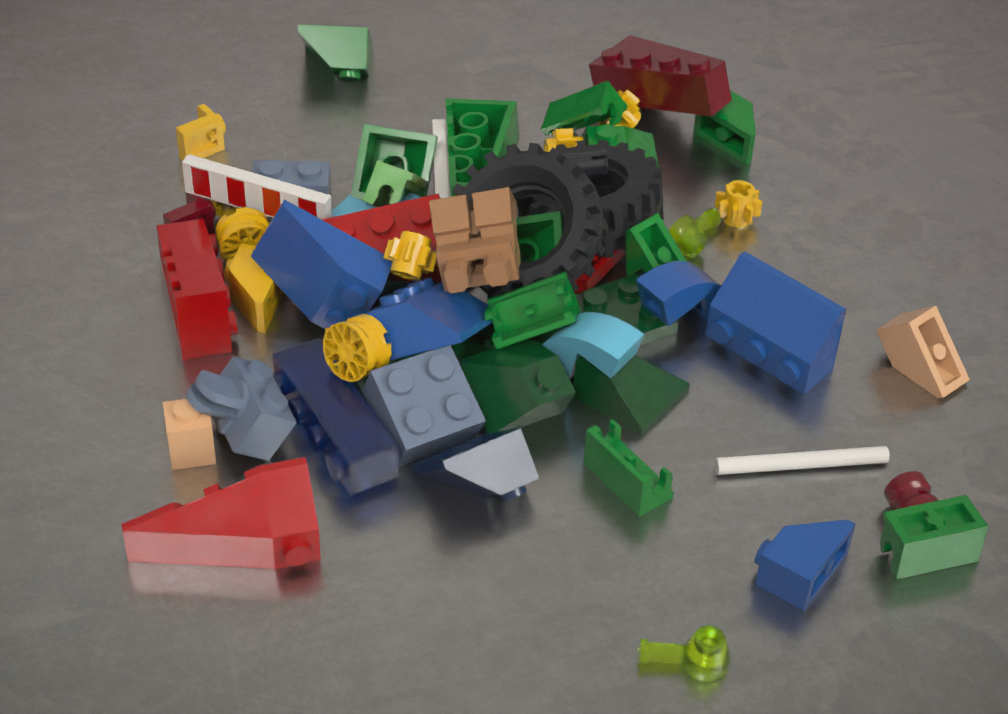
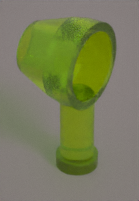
M710 208L704 211L703 215L695 219L686 214L672 225L669 232L683 255L695 258L703 251L708 242L703 231L718 226L721 223V215L716 209Z
M706 625L698 628L685 644L648 642V639H640L638 663L646 664L649 661L682 664L685 672L691 677L700 681H715L722 678L728 671L730 649L724 633L715 626Z

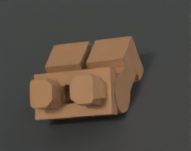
M509 187L472 193L473 206L466 194L429 200L433 233L437 244L436 258L444 290L450 294L464 292L466 288L483 285L495 287L507 285L508 281L519 280L520 249L516 224L517 205Z

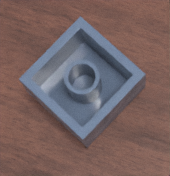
M451 345L372 370L362 389L396 468L475 438L486 422Z

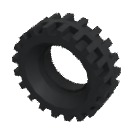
M585 140L577 141V146L567 148L564 144L555 146L562 154L592 152L604 149L607 152V157L604 158H608V174L587 175L598 190L597 193H608V195L600 197L606 208V212H603V218L608 224V234H602L601 243L605 247L603 254L605 258L614 257L615 250L623 249L626 252V231L657 213L662 220L664 219L661 168L657 167L656 159L653 156L645 158V150L637 148L630 151L628 150V144L620 142L617 146H609L607 140H599L597 145H586ZM527 194L516 199L518 217L556 211L562 212L560 205L554 199L542 194Z
M529 143L528 151H520L516 144L506 146V156L498 158L493 151L484 155L488 164L479 171L471 165L466 172L472 179L466 187L459 184L455 185L452 192L456 196L466 194L473 206L472 193L509 187L515 199L527 194H542L554 199L560 205L564 215V231L558 244L545 257L532 262H520V268H518L519 280L508 281L507 285L495 287L483 285L479 287L492 297L493 295L497 296L566 271L573 291L578 290L579 287L575 281L583 273L591 277L595 271L591 265L595 255L603 257L605 251L601 238L602 234H608V224L603 218V212H606V208L597 193L598 190L573 159L569 161L560 150L553 147L550 152H546L539 144Z

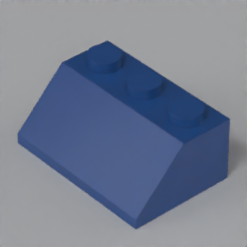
M744 251L739 255L710 304L705 335L805 395L833 371L846 308Z
M432 277L411 282L407 287L395 290L394 294L379 298L381 305L367 312L368 315L380 321L387 331L383 335L386 344L391 343L392 355L390 360L461 343L492 323L491 320H485L484 312L488 304L466 291L450 294L444 290L443 282L434 284Z

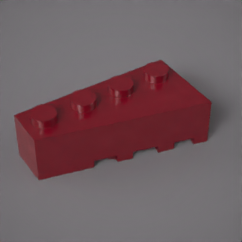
M632 35L627 36L612 48L602 51L601 56L589 64L593 86L609 81L617 93L619 90L624 93L628 89L640 100L637 104L639 108L713 116L732 101L725 60Z

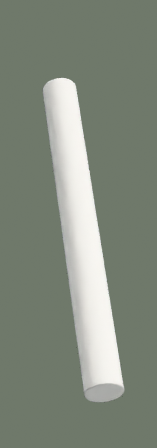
M887 446L719 457L715 458V471L717 475L882 464L889 462V450Z

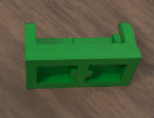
M605 81L549 103L541 131L545 136L551 135L555 129L573 128V131L608 118H610L609 125L614 126L620 123L623 112L627 110L628 105L610 82Z
M565 271L489 298L487 300L489 305L484 315L485 320H491L494 325L495 333H493L492 340L496 349H500L574 323L581 309Z
M610 420L608 425L609 432L604 438L601 429L597 425L586 430L583 464L638 517L673 498L674 492L671 490L672 473L665 467H662L659 477L620 440L622 429L615 420Z
M967 495L883 512L882 519L884 525L880 538V548L882 553L893 550L890 571L897 580L979 562L988 525Z

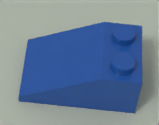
M285 199L251 254L252 259L308 319L324 329L338 322L346 321L351 317L367 314L382 293L392 265V261L383 259L384 254Z

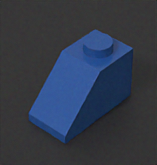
M849 520L784 526L772 541L766 539L757 551L754 563L759 565L755 585L805 611L847 556L855 523Z

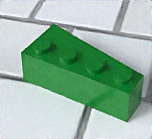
M445 98L451 197L456 196L452 192L456 184L466 187L472 179L466 172L471 165L479 171L488 164L484 155L493 151L500 158L507 155V145H518L520 134L517 101Z

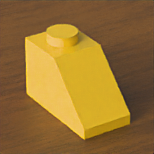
M240 244L234 258H229L226 263L225 281L230 282L231 300L257 332L266 333L284 292L252 259L251 254L256 246Z

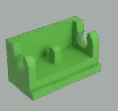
M377 160L362 201L376 207L398 203L402 200L404 193L406 195L413 193L419 196L421 188H426L428 181L414 173Z

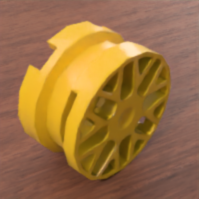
M237 208L236 213L230 216L225 214L218 221L215 228L221 257L225 263H227V259L234 258L240 244L253 246L258 244L270 224L264 213L254 208Z
M360 314L346 321L333 324L327 329L323 339V353L328 366L335 375L342 380L354 382L366 378L370 371L389 364L392 355L391 343L386 344L383 334L387 333L382 323L373 316ZM339 358V360H340L339 362H337V363H334V362H333L334 360H336V359Z

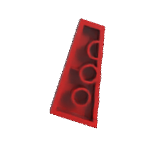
M438 193L322 220L383 254L385 253L388 240H393V238L400 239L402 231H410L428 237L432 240L430 251L436 252L437 244L433 233L429 200L441 198ZM437 260L433 273H422L420 280L432 277L433 281L442 282ZM391 272L389 273L388 278L386 280L409 281V283L414 282L413 280H408L396 276Z
M204 219L156 225L160 258L182 360L231 353V335H237L238 328L234 310L228 311V308H231L228 284H224L221 258L216 259L218 257V248L215 233L208 234Z

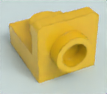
M205 104L197 106L198 119L175 127L179 158L182 161L188 154L205 158L225 150L223 136L226 133L225 123L218 113H214Z

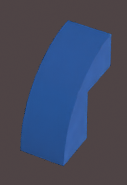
M686 261L662 264L636 279L641 304L668 327L690 309L695 310L704 319L708 320L710 304L721 287L717 281L695 264Z

